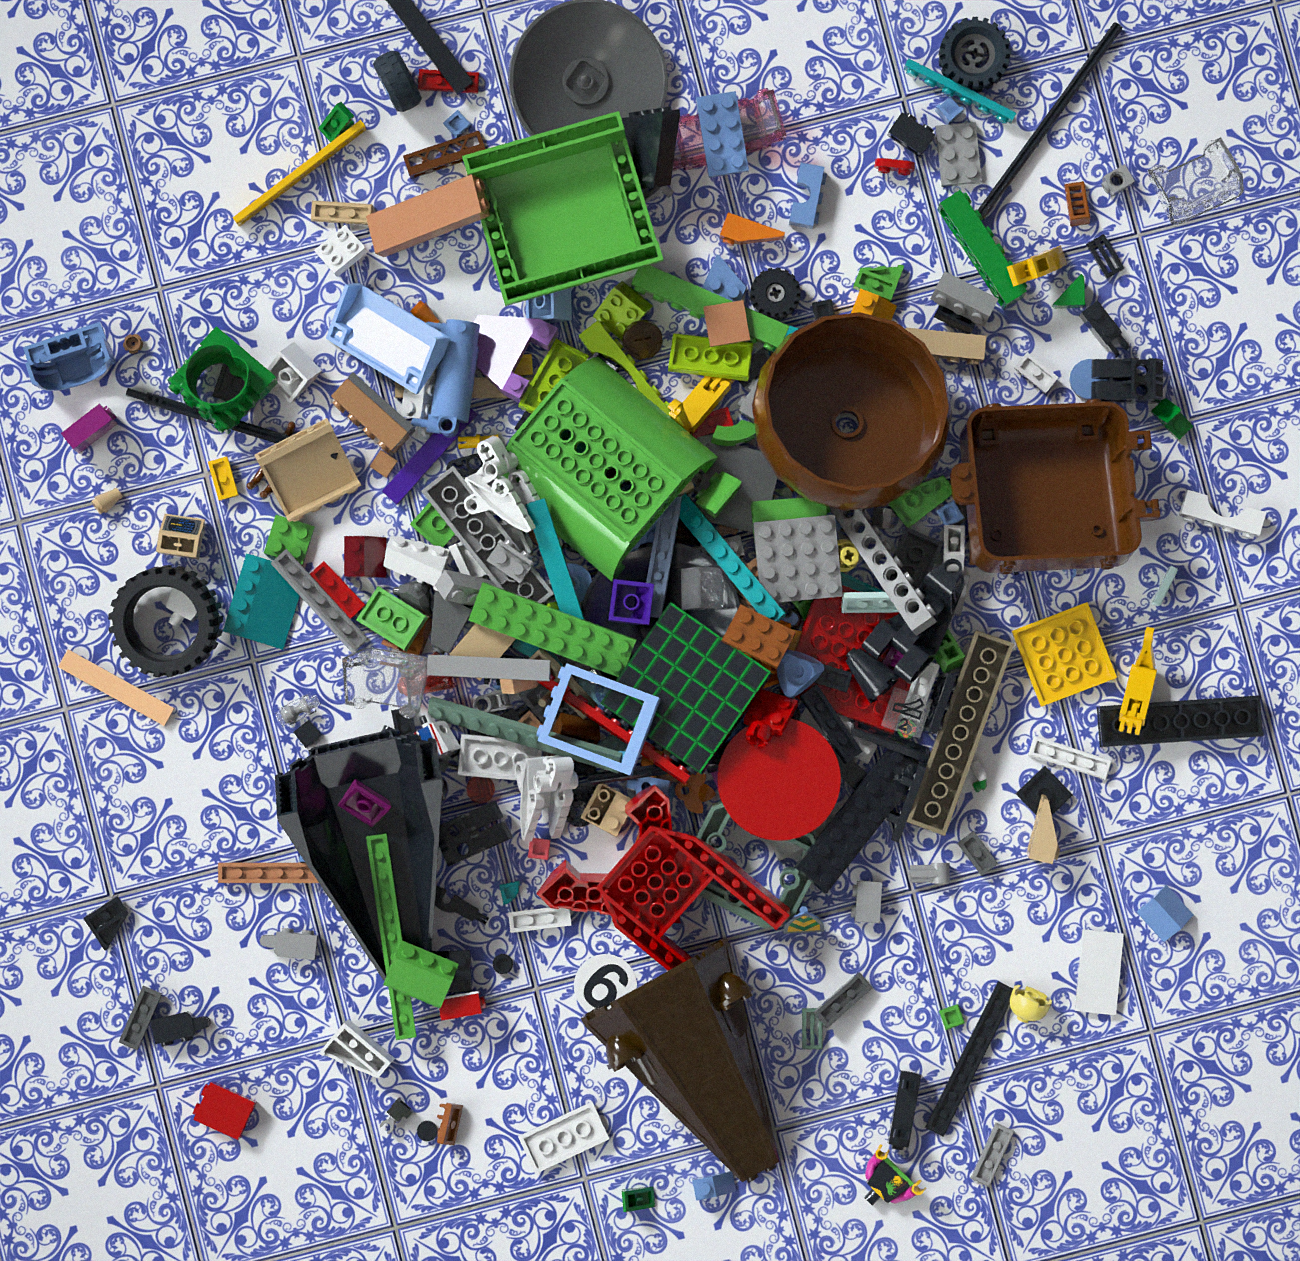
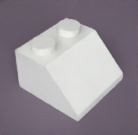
M295 342L281 350L267 368L277 378L278 384L274 388L290 404L314 382L322 371Z

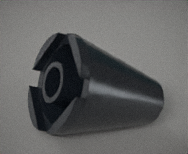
M854 647L846 654L847 660L845 662L870 704L875 703L879 695L887 693L899 681L898 679L901 678L891 668L862 648L856 649Z

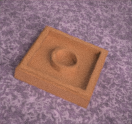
M743 300L703 307L710 347L750 341Z

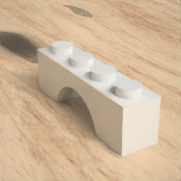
M1187 490L1179 515L1184 516L1183 520L1195 523V520L1203 522V526L1210 528L1219 526L1223 528L1222 531L1234 534V531L1242 533V537L1254 539V537H1258L1261 534L1266 512L1245 507L1237 516L1223 517L1212 510L1209 505L1208 495Z

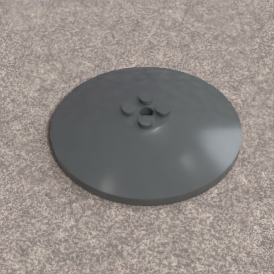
M572 0L546 10L536 17L524 30L516 43L510 60L508 87L511 104L520 124L529 136H533L619 111L621 118L629 117L630 112L662 108L667 97L668 73L665 57L659 42L650 28L634 13L618 4L605 0ZM583 75L588 76L590 79V84L587 87H583L580 84V78Z

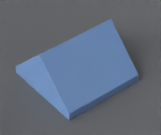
M1167 885L1162 887L1136 911L1163 942L1181 930L1194 915Z

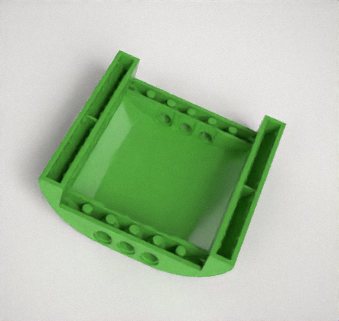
M619 111L462 156L467 175L472 174L479 177L485 185L484 194L490 205V209H488L490 216L481 219V223L505 306L664 261L659 243L656 240Z

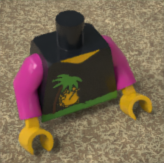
M880 1144L876 1153L867 1162L865 1172L866 1183L872 1189L864 1198L873 1206L880 1198L886 1203L891 1202L895 1204L907 1201L916 1195H921L927 1189L926 1187L924 1189L918 1187L922 1181L918 1180L914 1184L887 1157L890 1150L888 1149L887 1152L880 1150L883 1146Z

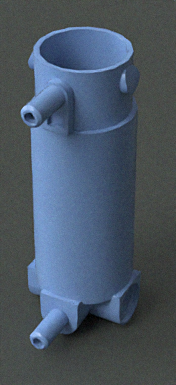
M447 319L446 323L442 324L426 322L449 336L450 341L443 358L437 366L431 413L428 415V420L412 418L411 424L427 428V432L442 433L445 437L452 438L458 433L459 423H468L479 352L477 345L480 324ZM446 423H453V427L449 431L443 430Z

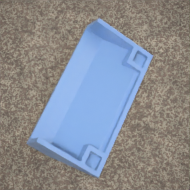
M361 283L345 284L326 336L327 340L415 394H419L443 358L450 341L449 336Z

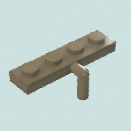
M540 648L529 659L550 660V674L555 677L554 681L559 684L560 679L558 675L561 665L545 649ZM570 677L567 686L572 689L571 693L575 696L581 695L589 701L587 704L592 708L598 707L599 705ZM548 691L538 701L540 706L544 707L552 699L551 691ZM571 706L583 720L587 717Z

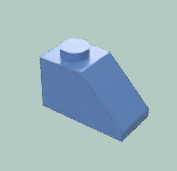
M731 1171L692 1178L696 1201L736 1191Z

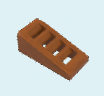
M1084 181L1064 184L1070 226L1090 224V212ZM1081 190V193L1070 194V191ZM1082 198L1080 201L1071 202L1072 199ZM1081 206H1083V209H1076V210H1073V209H1072V208H1074V207H1081Z

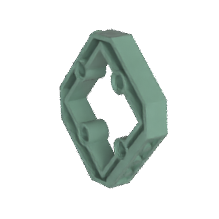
M722 801L712 804L696 837L720 852L727 845V837L722 831L730 818ZM813 832L788 840L804 849L799 860L815 841ZM719 837L722 840V844L714 846L711 843V839ZM795 867L784 868L779 877L780 884L784 889L778 899L790 908V916L784 922H787L788 919L795 915L812 883ZM787 874H793L796 879L794 882L788 883L784 880V877ZM713 880L699 894V896L764 929L772 927L739 899H730L729 894L731 892Z

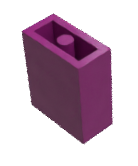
M99 403L61 434L72 449L80 454L117 425L114 420L117 416L107 405L103 407Z

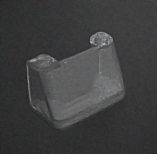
M1221 137L1208 141L1203 149V155L1170 170L1165 165L1159 164L1147 170L1149 179L1172 225L1181 224L1235 200L1244 192L1242 171Z
M372 647L362 648L342 658L345 705L362 709L370 703L399 707L400 714L404 715L405 718L415 717L421 708L427 679L428 658Z

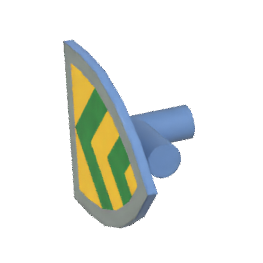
M806 903L800 904L799 914L788 919L783 927L784 934L824 932L823 921L816 915L808 913Z

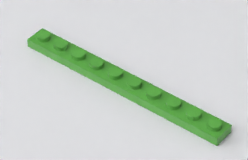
M387 834L367 836L366 839L387 975L395 952L403 939ZM388 987L396 1040L417 1037L411 996Z

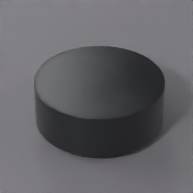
M499 954L493 960V968L499 974H507L513 967V960L507 954Z
M429 1120L421 1122L417 1128V1135L423 1141L433 1140L438 1133L436 1124Z

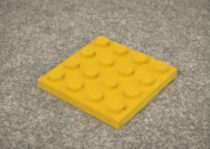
M1088 602L1011 631L1040 707L1117 678Z

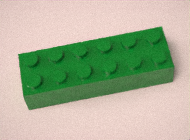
M959 190L940 202L937 210L993 296L998 298L997 302L1002 310H1005L1025 296L1027 284L1022 283L1013 286L1007 269L1013 263L1010 260L1007 261L1004 257L1005 251L999 243L996 245L993 240V232L988 226L985 228L981 222L983 218L977 209L974 211L970 205L972 201L966 192L963 194Z

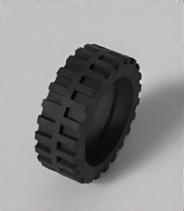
M172 565L157 566L129 578L125 582L126 584L118 589L116 592L118 596L112 600L110 605L114 607L113 612L108 614V620H112L113 626L108 629L109 634L114 633L116 640L112 641L114 647L119 645L122 650L119 653L122 659L127 657L130 660L129 666L141 668L140 673L145 675L153 673V677H173L199 666L211 656V651L216 649L218 642H216L217 638L222 635L223 631L219 629L220 623L223 622V616H219L218 609L222 608L220 602H215L213 597L217 595L215 590L210 591L206 587L208 582L205 579L200 580L196 577L198 573L194 571L187 572L185 567L181 566L176 568L172 567ZM171 587L183 592L191 600L197 611L199 620L197 636L193 643L181 653L175 655L154 653L141 642L136 633L133 621L135 606L146 592L154 588Z

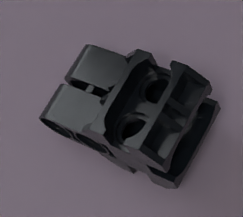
M1139 358L1092 360L1091 378L1108 381L1091 382V399L1133 404L1134 402L1155 404L1163 400L1162 359L1149 358L1148 360H1141ZM1138 366L1146 369L1145 376L1137 374L1136 368ZM1136 387H1144L1146 395L1139 396L1136 393Z
M496 800L440 825L439 848L448 867L513 838L506 821L490 828L488 824L503 818ZM454 824L460 827V833L457 836H452L449 833V828ZM485 826V830L471 835V832ZM461 843H465L469 847V851L465 855H461L458 852V846Z

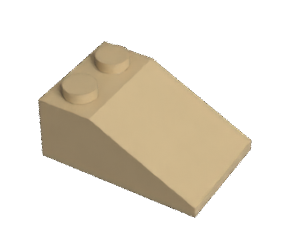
M1042 794L1026 854L1030 859L1053 864V861L1058 859L1060 848L1057 843L1049 800L1046 795Z

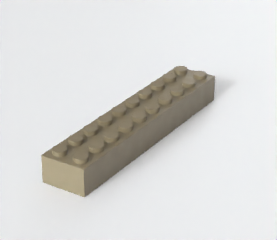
M978 630L974 631L956 680V688L949 699V709L943 716L944 723L942 729L936 735L927 761L925 774L906 823L942 836L946 835L1014 643Z

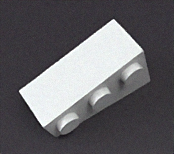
M390 536L383 566L404 576L409 574L417 578V582L431 584L434 586L433 589L438 591L435 584L444 569H447L450 550L441 546L425 544L421 541Z
M349 1019L343 1023L318 1053L335 1059L337 1062L350 1065L354 1069L379 1078L395 1059Z

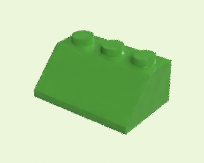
M401 941L383 985L441 1008L459 964Z

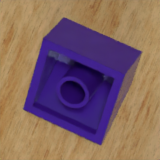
M614 579L609 620L625 624L650 625L655 584Z

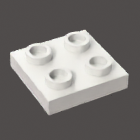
M346 225L314 250L336 277L340 276L368 253V250Z

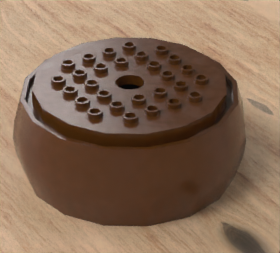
M861 312L819 317L787 335L761 368L752 402L758 447L777 478L810 502L844 511L885 506L921 485L943 456L952 420L946 376L925 343L895 321ZM842 413H850L858 420V429L853 433H843L836 426V418Z

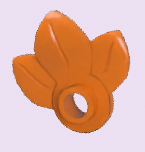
M691 774L686 786L679 782L675 787L676 796L683 800L685 807L693 813H703L702 802H706L716 795L710 786L704 784L706 774ZM683 787H688L689 793L684 795L682 794L681 789Z

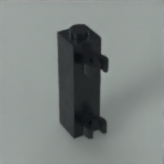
M900 1070L887 1141L888 1144L892 1145V1149L903 1150L904 1147L909 1148L921 1080L920 1073Z

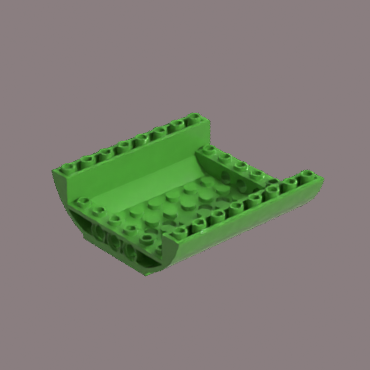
M599 357L583 362L564 378H561L510 438V442L506 446L507 452H513L518 458V465L515 469L523 470L530 479L529 482L534 486L536 494L539 495L540 499L546 498L557 535L612 582L626 567L621 563L697 472L701 469L706 473L719 458ZM565 430L571 431V437L568 440H562L561 434ZM579 443L586 444V450L583 453H577L576 451ZM610 468L616 469V476L612 479L606 476V472ZM507 472L502 476L508 479L510 473ZM518 476L515 480L518 483L521 479ZM630 481L632 484L631 489L626 492L622 491V483Z

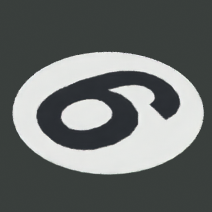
M600 954L586 960L578 969L574 979L576 999L587 1012L605 1005L610 1009L612 1008L609 1004L610 1002L637 988L636 976L630 965L620 957L610 954Z

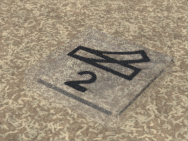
M894 687L881 726L920 739L933 700Z

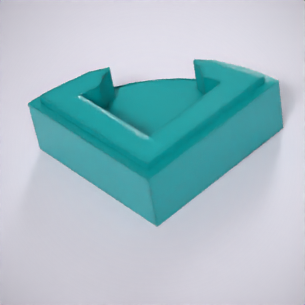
M520 881L499 885L503 905L515 899L520 889Z

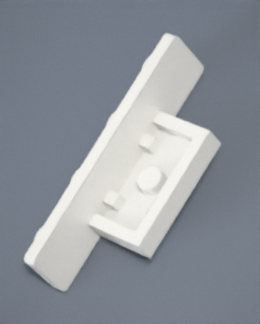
M437 367L419 394H415L404 387L401 408L402 416L428 420V415L431 413ZM416 426L414 438L428 440L431 432H427V428Z

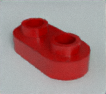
M876 158L874 168L878 169L879 173L897 171L899 175L907 176L910 175V172H914L915 163L906 160Z

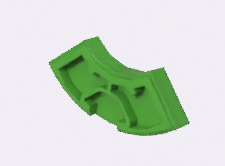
M741 420L734 426L723 427L717 425L711 443L722 446H735L736 443L740 442L747 443L756 437L755 424Z

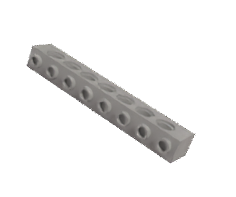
M830 507V510L912 632L917 636L937 621L933 617L936 614L930 604L925 605L923 602L925 597L920 589H914L912 586L914 580L908 572L904 574L901 569L903 566L902 562L897 556H892L890 551L893 549L886 540H881L879 536L882 533L875 524L871 525L869 522L871 517L865 509L855 510L853 516L847 517L849 511ZM865 526V530L862 533H858L859 527ZM876 541L875 547L868 549L869 544ZM887 557L886 562L883 565H879L880 559ZM897 573V578L890 581V576ZM904 589H908V594L900 597L901 592ZM919 605V610L911 613L912 607Z

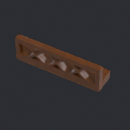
M476 131L403 155L410 179L462 163L464 162L462 156L485 150L480 131ZM478 138V145L466 147L469 139ZM456 144L461 147L460 151L451 154L447 153L450 145ZM436 150L442 153L439 158L427 159L432 151ZM418 157L423 160L421 164L411 167L408 159Z

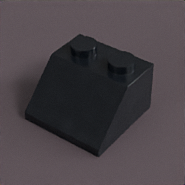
M471 950L431 952L459 964L448 992L472 991Z

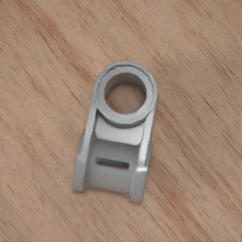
M501 689L478 696L473 703V708L479 710L476 706L479 700H486L488 708L483 712L487 713L513 708L508 694H502Z

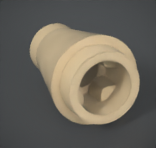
M117 488L95 496V499L91 502L99 514H106L123 496Z

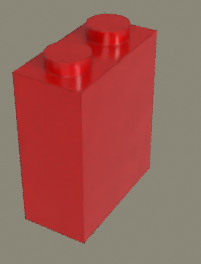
M214 1081L210 1082L209 1085L205 1084L201 1093L204 1097L201 1104L197 1102L192 1114L195 1115L193 1120L239 1140L257 1101Z

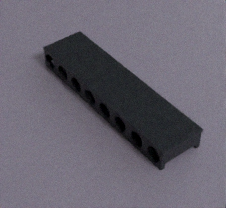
M1261 695L1153 702L1149 704L1145 724L1141 726L1139 735H1135L1136 728L1134 727L1131 734L1127 733L1128 726H1125L1123 732L1119 731L1121 723L1119 716L1122 705L1096 707L1099 748L1262 737L1264 733L1262 730L1260 705Z

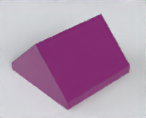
M356 779L338 804L339 807L371 827L391 808L388 799Z

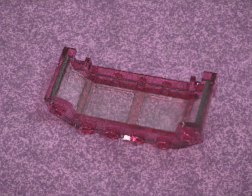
M760 89L757 91L754 99L742 98L737 100L746 154L771 147L772 143L786 140L787 135L774 89ZM684 114L680 116L673 171L681 168L683 170H691L707 165L698 114L693 116Z

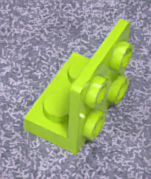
M622 280L611 290L593 317L601 324L604 322L610 331L622 341L625 329L632 322L641 320L652 309L653 305Z

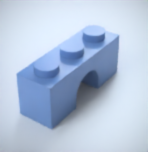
M800 163L796 186L806 188L810 193V198L804 203L793 202L789 225L813 229V224H818L820 212H816L817 204H822L823 193L820 192L821 185H825L827 173H823V166Z

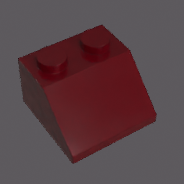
M344 536V577L387 578V568L383 566L387 538Z

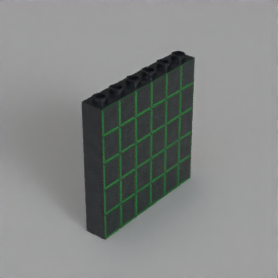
M670 602L615 682L661 698L646 739L649 737L653 740L654 743L652 745L663 752L664 749L671 753L669 757L677 763H680V761L688 765L686 769L694 775L697 773L703 775L773 673L745 653L723 643L722 637ZM610 689L600 704L605 706L603 711L613 717L614 714L621 718L620 723L628 728L631 725L635 728L644 701Z

